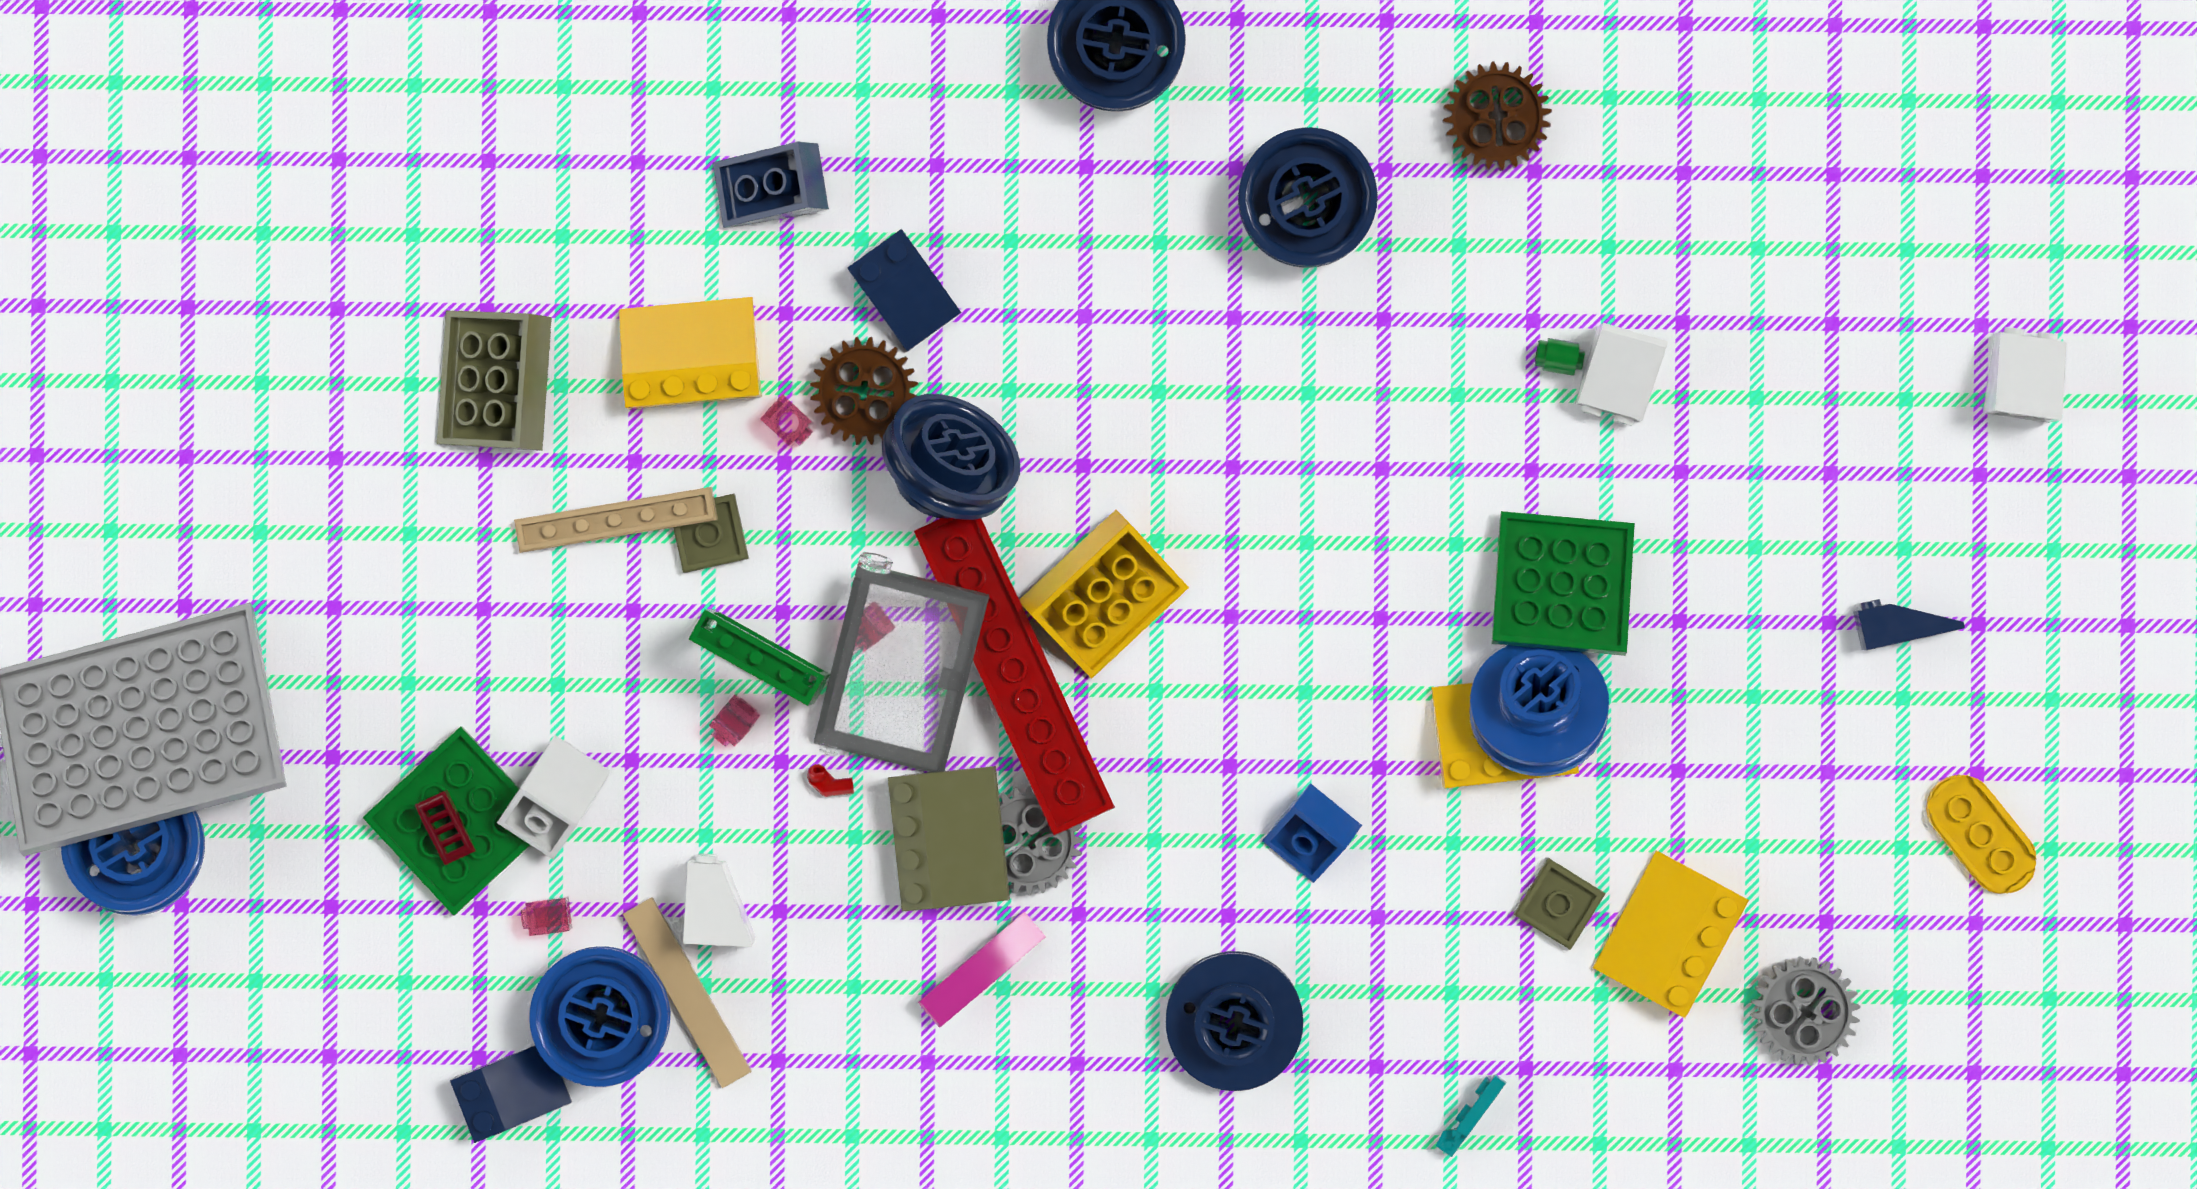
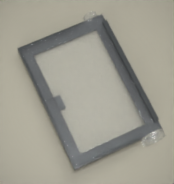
M862 552L859 556L813 743L818 744V751L827 756H837L839 750L927 772L945 771L989 594L891 570L893 561L890 558L876 553Z

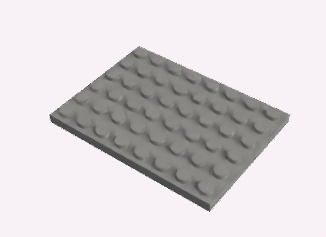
M250 602L0 669V733L19 851L23 856L287 787L254 607Z

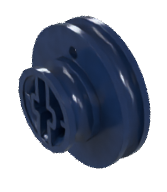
M1059 0L1051 15L1047 32V49L1050 64L1055 76L1064 89L1083 104L1110 112L1134 110L1151 103L1161 96L1170 87L1179 73L1186 45L1183 19L1174 0ZM1108 22V26H1103V25H1102V24ZM1130 25H1132L1137 30V32L1130 31ZM1113 32L1123 33V42L1141 45V50L1121 46L1120 54L1109 53L1110 44L1092 41V38L1098 37L1112 40ZM1160 46L1168 48V54L1164 57L1157 54V49ZM1093 53L1102 55V61L1108 64L1109 68L1102 66L1095 59ZM1125 59L1134 61L1131 66L1121 70H1114V66H1123Z
M1314 127L1287 130L1275 135L1262 144L1247 163L1241 177L1238 192L1241 221L1254 244L1272 259L1285 265L1300 268L1329 265L1352 252L1368 233L1375 217L1378 201L1375 176L1363 153L1345 137L1326 129ZM1311 176L1316 177L1318 180L1313 182ZM1290 181H1295L1288 191L1289 194L1282 197V192ZM1325 185L1329 189V193L1315 200L1313 205L1316 210L1309 211L1305 204L1287 214L1284 213L1283 206L1299 198L1301 194L1299 188L1305 187L1308 194ZM1331 201L1330 209L1325 218L1322 219L1319 216L1325 209V204ZM1264 214L1268 215L1271 221L1266 226L1262 225L1259 221L1260 216ZM1300 216L1303 222H1308L1316 219L1315 223L1312 225H1300L1293 222L1292 220Z
M924 394L909 399L899 408L883 435L882 456L899 493L909 505L921 513L935 518L974 520L992 515L1003 505L1020 476L1018 451L1005 429L979 407L953 396Z
M1244 951L1215 953L1202 958L1190 966L1173 987L1166 1008L1167 1039L1178 1063L1189 1075L1199 1082L1225 1091L1250 1090L1275 1079L1293 1060L1303 1034L1301 1002L1288 976L1277 965L1266 958ZM1224 1001H1228L1227 1005L1221 1003ZM1188 1002L1195 1005V1010L1192 1013H1187L1184 1010V1005ZM1248 1004L1255 1009L1258 1015L1250 1013V1006ZM1233 1011H1239L1242 1013V1022L1259 1027V1033L1239 1026L1237 1027L1236 1034L1228 1033L1226 1022L1210 1017L1214 1013L1231 1019ZM1211 1030L1219 1032V1039L1224 1043L1223 1046L1218 1044L1213 1038ZM1242 1040L1251 1042L1247 1047L1230 1049V1046H1240Z

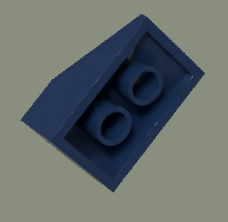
M797 141L713 162L723 228L798 217L829 209L818 143Z
M902 229L847 267L907 352L962 313Z
M535 1045L455 1076L450 1080L474 1143L572 1103L563 1077L544 1061Z

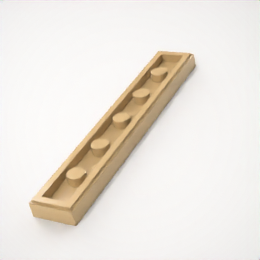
M706 487L515 519L514 522L519 553L715 521L718 518L713 488Z
M651 897L623 913L624 918L655 972L660 977L667 993L722 1089L751 1073L752 1070L654 898Z

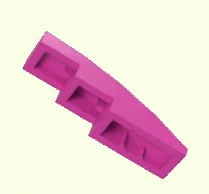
M1024 911L918 1003L939 1028L942 1027L1037 946L1046 936Z

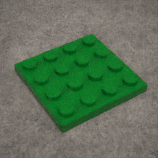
M1501 511L1491 644L1626 656L1635 523Z
M460 726L362 817L453 916L461 911L531 846L497 823L520 787L463 726ZM448 790L476 851L444 865L417 812L415 804ZM442 803L428 810V812L432 816L446 808ZM450 816L434 822V825L437 829L452 822ZM456 828L440 834L441 840L443 841L458 834ZM461 839L445 848L449 853L464 846V843Z

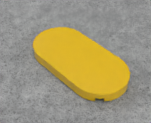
M1961 774L1948 776L1933 787L1926 805L1929 822L1974 880L1984 889L1999 894L2014 893L2024 888L2033 878L2036 869L2035 847L1990 789L1979 779Z

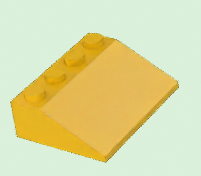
M753 297L619 309L625 408L638 409L762 397Z
M1115 509L1019 600L1029 614L1092 679L1189 587L1123 515Z
M1473 683L1431 687L1443 788L1579 773V767L1577 766L1556 775L1530 776L1511 771L1499 765L1483 751L1474 737L1471 728L1469 711Z
M1656 850L1592 968L1679 1016L1686 1018L1749 900Z

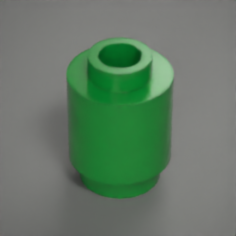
M1547 338V341L1539 340L1534 366L1542 367V371L1574 376L1576 370H1582L1585 351L1579 350L1580 343L1553 338Z

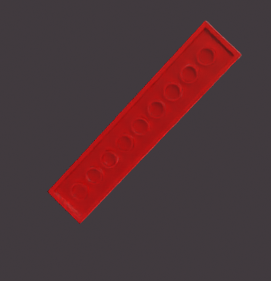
M940 518L914 530L915 536L937 582L989 594L973 661L1053 835L1056 836L1114 809L1115 806L982 518L974 520ZM946 601L962 635L969 607Z

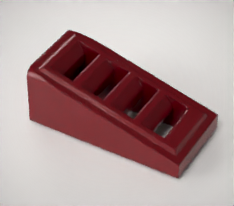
M448 790L415 804L417 812L444 865L476 851ZM442 803L444 804L445 810L430 816L428 810ZM450 816L452 822L436 829L434 822ZM456 828L458 834L443 841L441 840L440 834ZM462 839L464 846L449 853L447 852L446 846Z

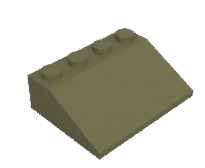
M446 310L437 444L543 451L552 317L529 313Z
M996 766L888 777L902 911L1010 900Z

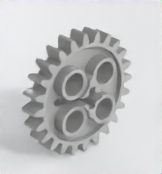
M1027 786L1025 795H1021L1017 787H1015L1013 790L1014 797L1011 799L1004 792L1001 793L1003 802L1000 805L1002 825H1010L1016 832L1015 840L1011 843H1004L1005 850L1020 843L1024 839L1022 833L1027 831L1030 835H1033L1049 825L1046 818L1044 823L1037 827L1029 825L1026 821L1028 810L1032 808L1041 809L1036 796L1033 795L1031 786ZM1081 824L1056 836L1051 831L1035 840V848L1031 849L1026 845L1006 857L1008 883H1014V893L1019 891L1021 885L1026 886L1028 895H1031L1035 885L1038 886L1041 893H1045V883L1049 882L1054 888H1057L1058 885L1055 877L1059 875L1066 880L1069 878L1064 869L1066 866L1076 869L1077 865L1071 860V857L1082 855L1081 851L1074 848V844L1084 842V838L1074 836V832L1082 828ZM1049 837L1059 839L1062 844L1061 851L1054 856L1046 854L1042 848L1045 839ZM1027 854L1032 858L1033 866L1029 871L1019 872L1015 869L1013 861L1017 855Z
M1798 956L1796 966H1793L1788 959H1785V970L1782 971L1777 966H1772L1775 976L1773 978L1766 975L1762 976L1767 984L1766 987L1755 986V990L1762 996L1761 999L1751 1000L1752 1004L1759 1007V1011L1751 1013L1750 1017L1760 1019V1023L1755 1025L1753 1030L1765 1032L1759 1041L1762 1044L1772 1042L1769 1048L1771 1054L1781 1049L1780 1059L1786 1061L1792 1054L1795 1065H1799L1802 1057H1805L1807 1064L1813 1066L1814 1056H1818L1821 1062L1826 1063V1052L1829 1051L1834 1056H1839L1836 1046L1838 1044L1844 1047L1849 1046L1844 1036L1846 1034L1856 1035V1032L1849 1028L1850 1023L1860 1022V1019L1852 1016V1011L1860 1009L1861 1005L1851 1003L1850 999L1854 998L1858 993L1855 990H1846L1852 982L1849 978L1841 981L1838 980L1842 973L1841 969L1837 968L1829 973L1831 963L1825 961L1819 968L1816 957H1812L1809 964L1806 965L1804 958ZM1800 979H1808L1811 983L1810 992L1805 996H1798L1795 991L1796 983ZM1824 987L1825 993L1813 1002L1809 1008L1812 1015L1809 1018L1802 1016L1794 1026L1793 1031L1787 1035L1785 1033L1786 1029L1801 1016L1802 1012L1798 1009L1801 1004L1805 1006L1810 1005L1820 988ZM1828 1000H1834L1837 1005L1836 1013L1829 1018L1823 1017L1821 1006ZM1786 1004L1789 1007L1790 1015L1785 1021L1777 1022L1774 1019V1010L1778 1005ZM1806 1026H1813L1816 1032L1814 1040L1807 1044L1802 1043L1799 1037L1801 1029Z

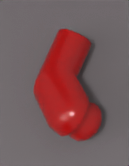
M814 764L808 769L807 779L809 784L822 796L831 797L854 794L852 777L835 779L820 764Z

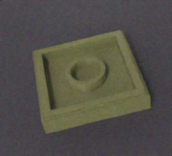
M735 493L714 498L718 520L673 527L683 573L749 559Z
M1547 858L1513 915L1571 950L1606 893L1552 859Z

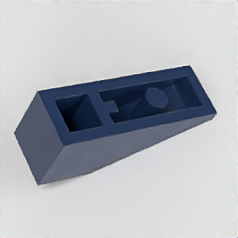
M1880 599L1860 603L1861 609L1853 611L1861 650L1866 651L1965 628L1963 621L1894 604L1881 605Z

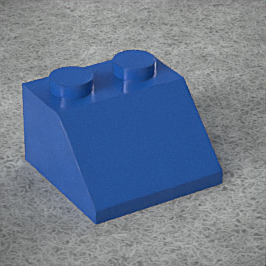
M1310 783L1271 828L1262 842L1314 883L1347 848L1362 827V824Z

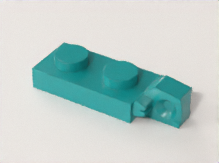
M1497 1074L1492 1080L1486 1076L1475 1091L1479 1095L1477 1101L1472 1107L1467 1103L1455 1118L1460 1124L1457 1128L1443 1130L1436 1146L1452 1157L1507 1082Z

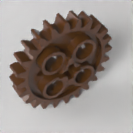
M1492 61L1489 71L1486 72L1483 66L1479 64L1477 65L1476 76L1468 70L1464 73L1467 80L1466 84L1460 80L1454 82L1459 90L1458 93L1449 91L1447 94L1454 103L1443 106V109L1450 112L1451 116L1444 118L1442 123L1452 125V129L1446 132L1445 136H1456L1457 140L1452 145V149L1462 146L1464 151L1462 152L1461 159L1466 158L1470 154L1473 155L1472 166L1474 167L1480 160H1484L1485 170L1487 171L1491 168L1493 162H1497L1499 171L1504 170L1505 161H1509L1510 165L1516 168L1518 156L1527 162L1530 160L1527 152L1528 149L1536 153L1540 150L1535 140L1546 141L1547 136L1540 130L1551 127V123L1543 120V116L1551 114L1552 109L1542 108V104L1549 99V96H1538L1537 92L1542 88V83L1532 87L1530 82L1533 74L1531 73L1522 78L1520 76L1521 66L1512 73L1509 72V62H1505L1502 69L1497 70L1495 62ZM1492 87H1497L1498 111L1506 116L1500 121L1501 146L1496 144L1495 119H1489L1488 116L1494 111ZM1510 89L1517 91L1521 96L1520 105L1515 107L1507 105L1503 98L1504 92ZM1479 92L1487 97L1488 105L1485 109H1475L1471 105L1470 96L1473 93ZM1511 123L1520 124L1524 130L1523 138L1520 140L1509 138L1506 132L1507 126ZM1477 126H1485L1490 131V140L1486 143L1477 142L1473 137V129Z
M855 337L854 347L850 348L843 340V351L839 353L831 347L830 352L833 358L831 360L823 357L820 358L826 367L824 370L814 369L813 371L821 378L820 382L810 383L811 387L819 389V393L811 396L810 400L820 401L821 405L814 410V413H825L826 416L821 421V425L824 426L831 422L834 424L830 434L835 435L842 430L844 431L842 441L844 442L851 435H854L856 445L861 444L863 437H867L870 445H874L875 435H879L883 439L887 427L893 421L899 408L906 401L917 396L910 393V389L917 387L919 384L916 381L908 380V377L915 370L914 368L904 370L903 366L908 361V358L905 356L897 360L895 358L898 353L897 347L887 352L885 351V340L877 348L874 347L873 337L868 338L866 345H862L859 337ZM848 363L856 364L859 368V375L852 382L844 381L841 377V369ZM881 367L889 368L892 372V381L886 386L877 385L874 381V374ZM863 382H868L870 389L892 391L894 396L889 398L867 395L866 400H861V396L858 393L836 391L835 386L845 385L860 388ZM845 396L851 397L855 402L854 411L849 415L840 414L836 407L838 400ZM880 400L886 402L888 414L882 419L873 418L870 414L872 403Z

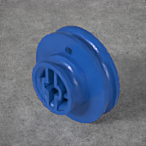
M1507 645L1491 655L1480 667L1474 678L1470 694L1469 711L1474 737L1491 759L1511 771L1530 776H1549L1571 770L1582 764L1595 752L1606 731L1609 712L1607 685L1597 666L1582 652Z
M197 811L62 846L61 855L69 879L87 899L99 907L116 914L129 916L146 915L170 906L192 886L203 863L205 835L201 819ZM137 840H141L137 843L140 851L136 855H133V853L137 851L133 844ZM96 865L99 873L91 876L90 868ZM137 869L141 871L135 874H131Z
M609 946L580 949L555 963L539 981L532 997L529 1012L531 1035L544 1061L556 1073L567 1080L592 1087L617 1085L632 1079L644 1071L654 1061L664 1046L671 1020L668 994L654 969L635 954ZM606 989L605 992L598 994L596 997L588 995L594 990ZM613 992L621 995L627 1004V1008L619 1006L620 999L613 995ZM604 1003L608 1006L607 1015L627 1021V1023L622 1025L608 1020L600 1027L595 1024L597 1016L579 1010V1006L596 1010ZM648 1025L652 1031L649 1036L641 1034L642 1026ZM608 1033L615 1035L614 1037L603 1039Z

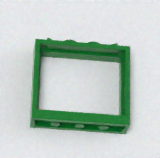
M715 609L704 610L688 638L690 641L807 706L815 704L830 677V673ZM714 621L717 622L715 628L711 627ZM812 675L817 678L814 683L809 681Z

